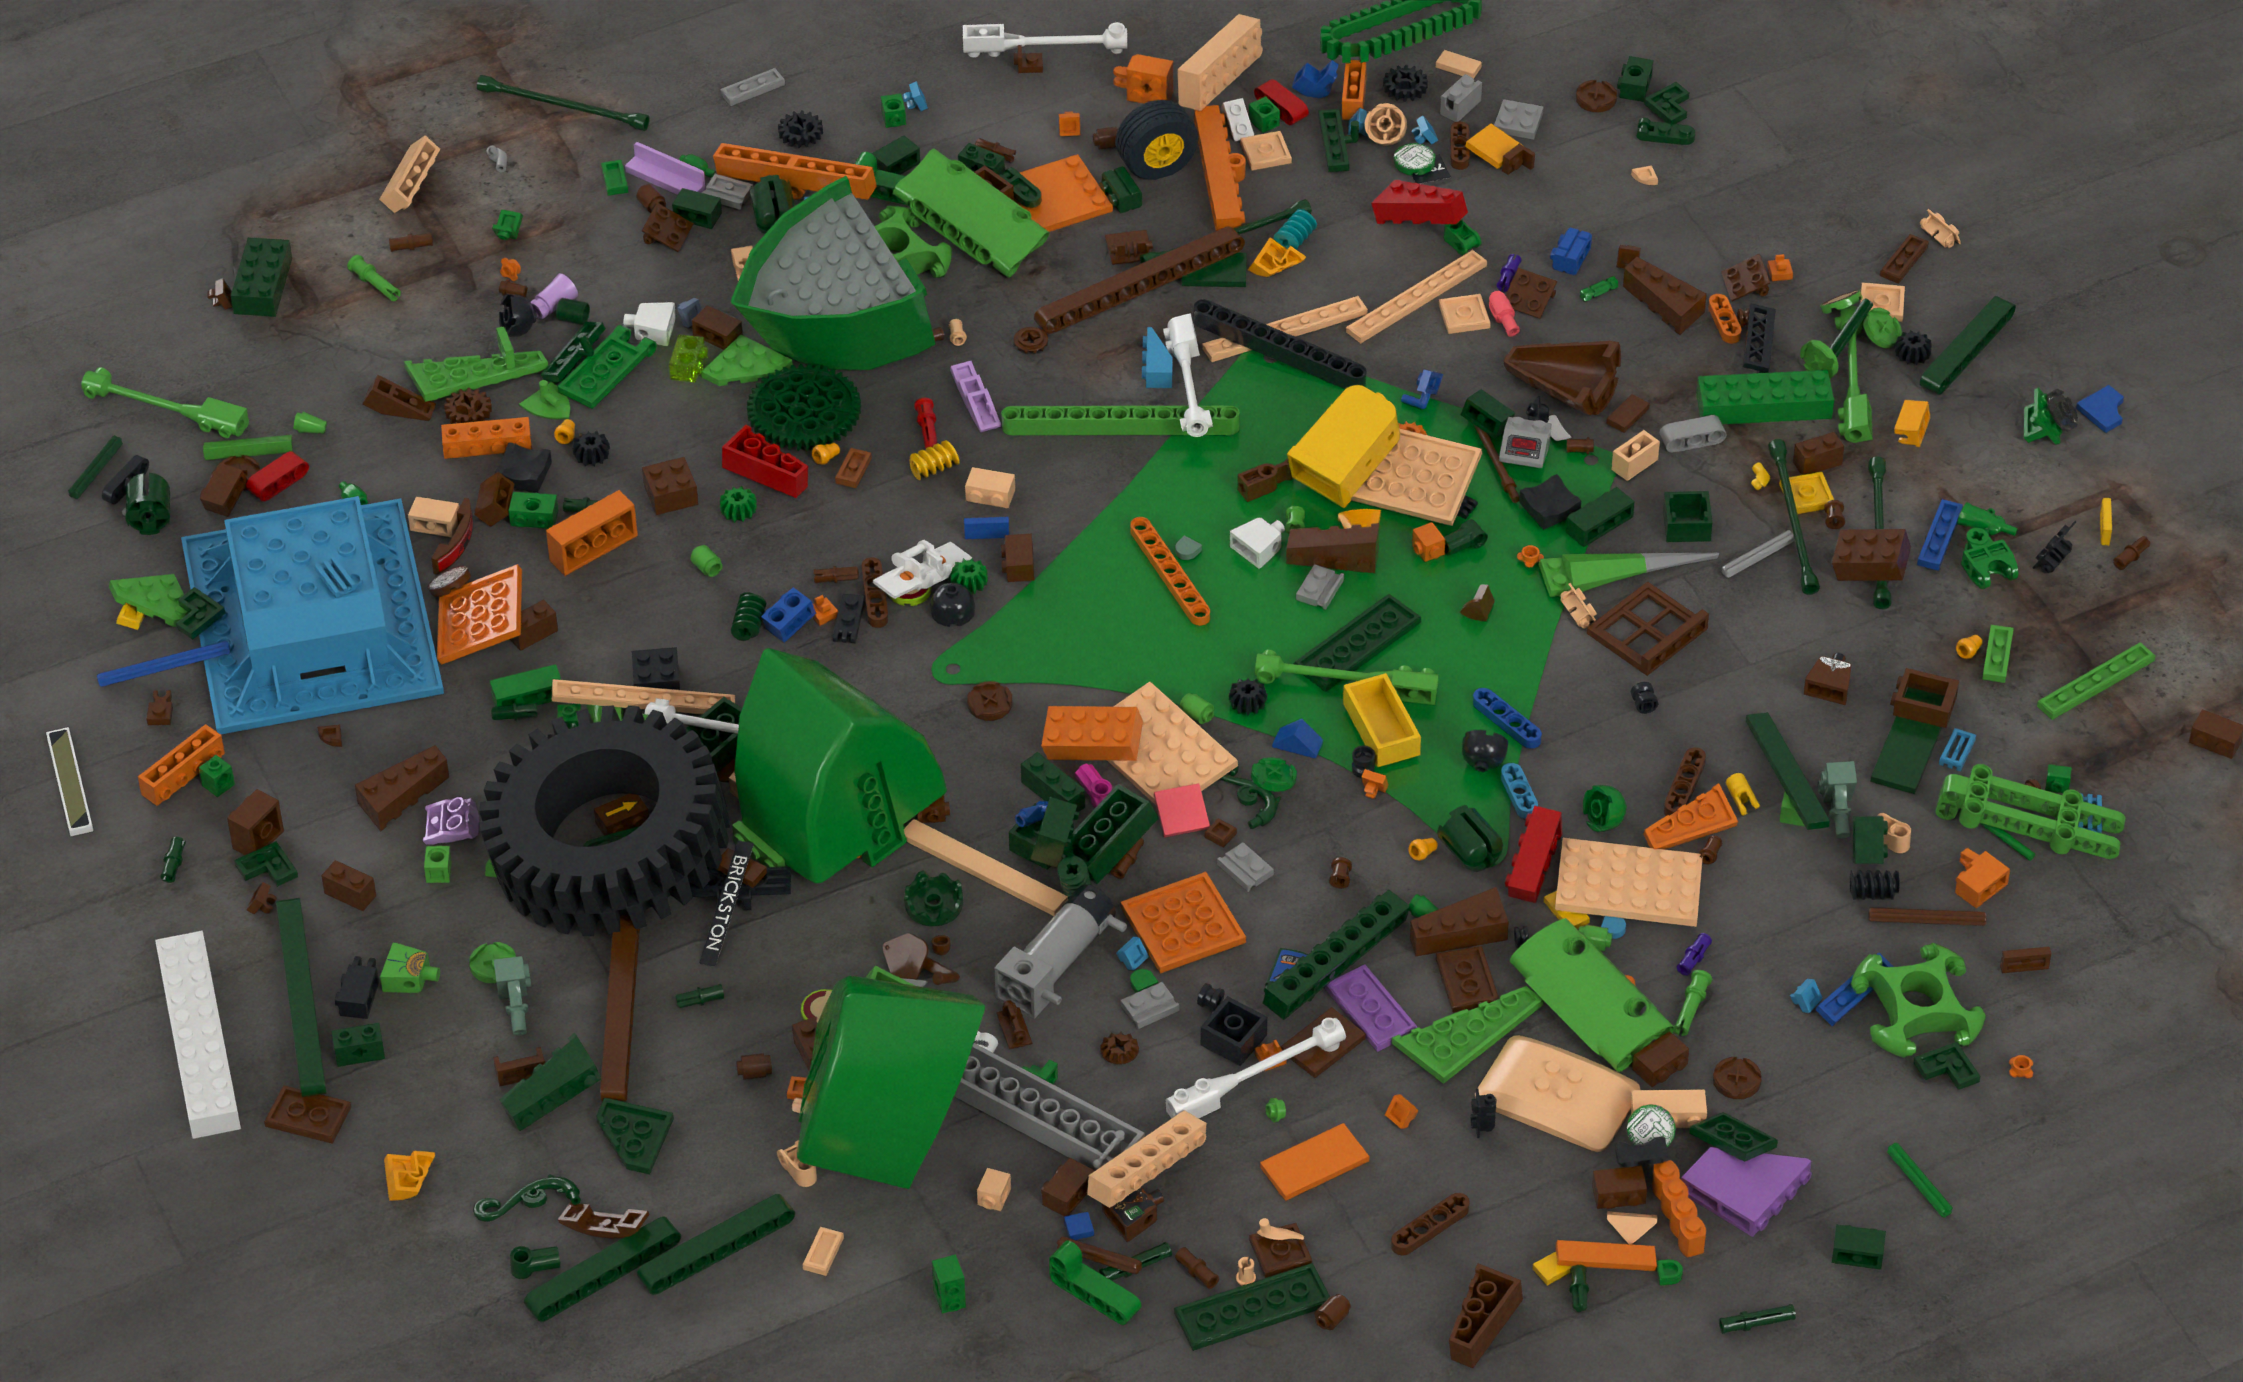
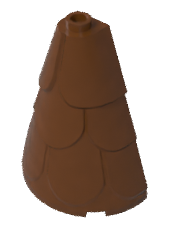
M1616 341L1513 346L1509 354L1504 358V366L1507 372L1532 388L1540 389L1552 398H1556L1586 415H1598L1607 407L1615 392L1619 379L1615 377L1617 373L1616 367H1621V349L1619 342Z

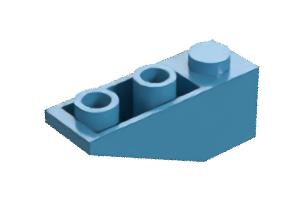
M1147 327V336H1143V349H1147V351L1142 352V364H1146V366H1142V379H1146V388H1172L1173 357L1153 328Z

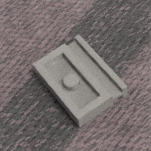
M714 174L706 186V190L702 193L720 197L722 205L740 210L742 208L741 205L745 204L749 198L750 187L752 185L753 188V184Z
M1314 564L1296 593V600L1316 607L1320 605L1326 610L1343 583L1344 574L1338 575L1333 570Z
M1243 842L1225 853L1223 858L1219 857L1217 859V865L1247 892L1251 890V887L1258 886L1274 875V869Z
M1163 982L1121 1000L1122 1009L1130 1020L1136 1024L1137 1029L1179 1011L1178 1002L1174 1001V997Z

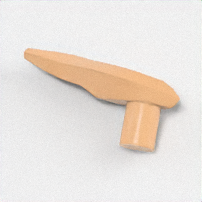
M1266 1218L1259 1221L1261 1229L1257 1231V1234L1276 1240H1304V1236L1297 1232L1270 1226L1269 1220Z

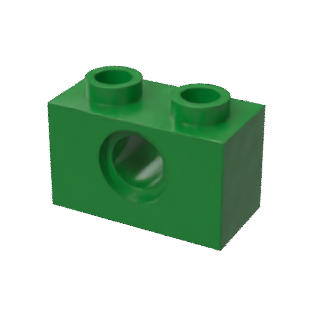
M513 492L509 507L510 526L551 528L556 523L559 511L557 495Z
M956 1254L932 1260L933 1291L941 1313L955 1312L965 1308V1279Z

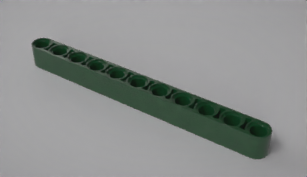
M300 898L276 901L302 1097L327 1094Z

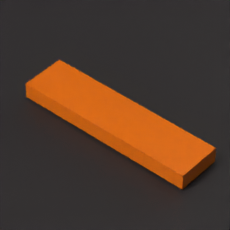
M1557 1240L1556 1242L1557 1265L1561 1266L1583 1265L1594 1268L1655 1271L1657 1267L1655 1246Z

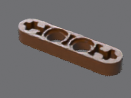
M870 557L863 560L861 565L868 622L872 627L881 628L888 623L886 594L878 586L871 587L868 584L883 575L882 564L879 559ZM871 567L874 568V573L870 574ZM874 598H879L882 601L879 603H873L870 600ZM875 612H880V618H876Z
M1694 747L1686 751L1665 800L1664 814L1666 816H1670L1681 806L1689 804L1705 766L1706 754L1702 749ZM1697 758L1695 765L1691 764L1692 760ZM1690 772L1694 774V776L1692 778H1686L1682 774ZM1682 788L1685 789L1687 793L1679 794L1676 792V790ZM1675 801L1678 802V807L1673 809Z
M1454 1193L1396 1231L1391 1238L1392 1251L1397 1255H1408L1465 1217L1469 1212V1198L1463 1193ZM1437 1214H1442L1446 1219L1444 1221H1436L1433 1217ZM1417 1227H1425L1428 1231L1424 1234H1419L1415 1232V1229Z

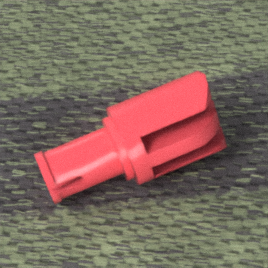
M1501 291L1491 293L1489 309L1496 322L1503 324L1509 337L1517 335L1520 332V328L1513 318L1515 311L1510 301Z

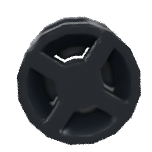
M1205 983L1199 992L1197 1004L1201 1007L1208 1006L1210 1010L1215 1011L1223 1002L1224 989H1214L1211 984Z

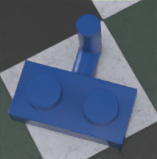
M1424 369L1417 379V390L1422 392L1421 398L1418 399L1403 394L1401 402L1425 409L1430 395H1437L1443 374Z

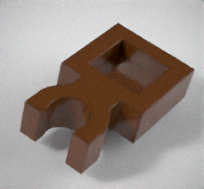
M154 690V702H149L147 724L171 725L173 711L171 690H166L164 697H159L158 690Z

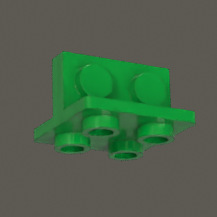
M2039 387L2034 389V403L2024 407V439L2030 443L2048 435L2055 445L2060 444L2062 430L2059 423L2061 422L2062 414L2051 401L2049 406V396L2046 393L2044 394Z

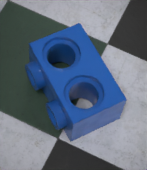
M793 587L783 594L780 600L772 607L768 608L761 617L765 628L785 643L816 612L812 601Z

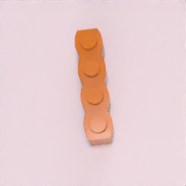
M1672 1160L1654 1164L1652 1190L1655 1196L1661 1200L1663 1214L1670 1219L1669 1226L1672 1233L1678 1238L1680 1251L1687 1258L1703 1254L1706 1227L1703 1221L1697 1217L1696 1205L1688 1198V1188L1680 1179L1677 1165Z

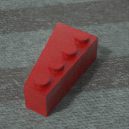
M1401 180L1391 182L1371 203L1377 224H1384L1385 220H1393V224H1402V220L1412 221L1413 224H1421L1426 221H1430L1431 224H1457L1468 213L1462 191Z
M745 425L722 446V468L794 498H797L808 487V465L790 453L784 454L780 451L778 445L775 443L771 445L765 441L763 435L753 433L751 431L752 428L748 425Z
M1534 805L1532 814L1528 813L1526 817L1525 834L1521 833L1519 838V853H1515L1513 856L1512 867L1514 868L1512 874L1508 873L1505 881L1509 897L1532 903L1537 901L1545 879V874L1542 873L1543 871L1548 872L1551 857L1555 855L1557 850V841L1561 839L1563 834L1562 812Z

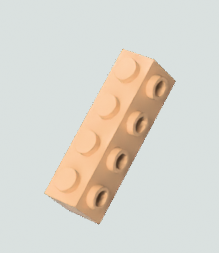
M427 136L410 145L379 200L394 213L400 209L405 210L412 203L413 196L420 189L421 182L426 178L429 168L434 164L440 148Z

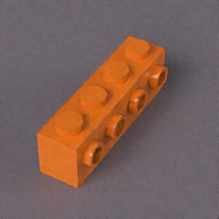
M529 417L441 425L444 459L505 453L508 443H515L523 448L532 450Z
M206 724L138 776L141 795L156 806L169 799L173 793L200 774L199 767L215 755L221 758L225 754L222 735Z

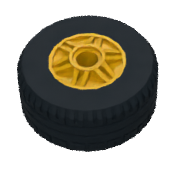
M1155 100L1138 106L1124 118L1117 131L1115 144L1120 157L1132 174L1143 179L1157 180L1175 174L1188 164L1197 149L1199 136L1197 128L1182 106L1173 101Z

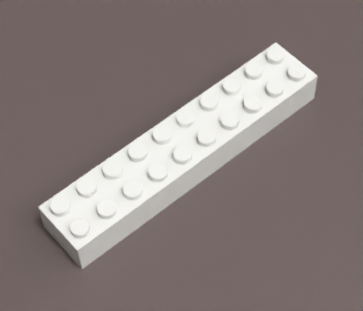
M203 931L155 940L192 1138L239 1130L241 1126Z

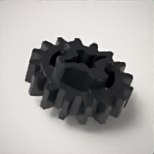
M1398 65L1397 70L1391 68L1389 73H1385V78H1383L1384 92H1389V97L1395 96L1396 101L1400 98H1403L1404 102L1409 98L1411 101H1414V97L1422 98V94H1426V89L1428 88L1427 75L1422 74V69L1416 71V66L1408 68V65H1405L1404 68H1401Z
M803 110L800 113L793 111L792 116L786 114L785 119H780V124H778L779 138L783 139L784 144L789 142L790 147L794 144L798 148L801 145L809 147V143L816 144V139L821 140V135L823 134L822 120L818 119V115L812 117V112L804 114Z

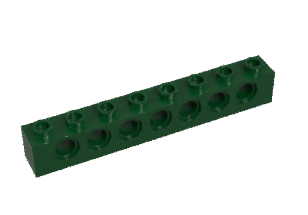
M1387 890L1383 895H1377L1368 907H1362L1352 920H1346L1337 932H1331L1326 941L1321 945L1319 943L1316 944L1306 957H1300L1295 966L1291 969H1285L1279 979L1275 982H1269L1264 989L1263 1004L1285 1020L1403 924L1407 919L1410 905L1390 890Z

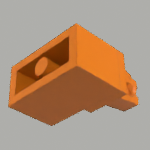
M1966 848L1961 852L1959 862L1965 866L1967 871H1962L1957 876L1955 893L1973 907L1978 908L2008 885L2010 868L1987 851L1979 855Z

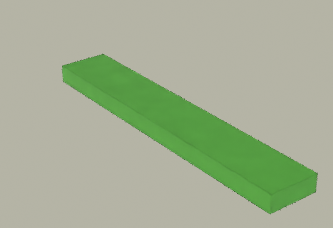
M2140 642L2040 699L2037 702V707L2053 720L2154 662L2156 655Z

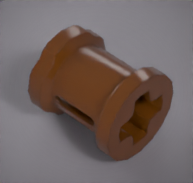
M1839 500L1828 501L1824 505V511L1827 514L1825 524L1830 529H1840L1845 525V517L1842 513L1844 511V504Z
M1344 857L1335 858L1331 863L1333 872L1329 878V883L1335 888L1343 889L1349 886V872L1352 870V862Z

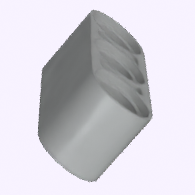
M1716 415L1664 425L1659 432L1667 451L1671 453L1719 444L1727 436L1719 417Z

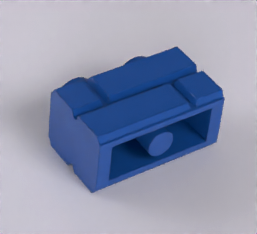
M1570 227L1565 235L1561 234L1558 240V247H1554L1550 255V259L1553 260V269L1561 272L1565 271V273L1571 275L1577 274L1591 249V233L1580 232L1578 229Z

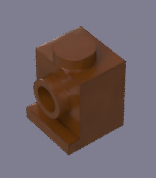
M943 795L917 814L918 821L921 823L946 822L945 816L950 815L949 802H945Z

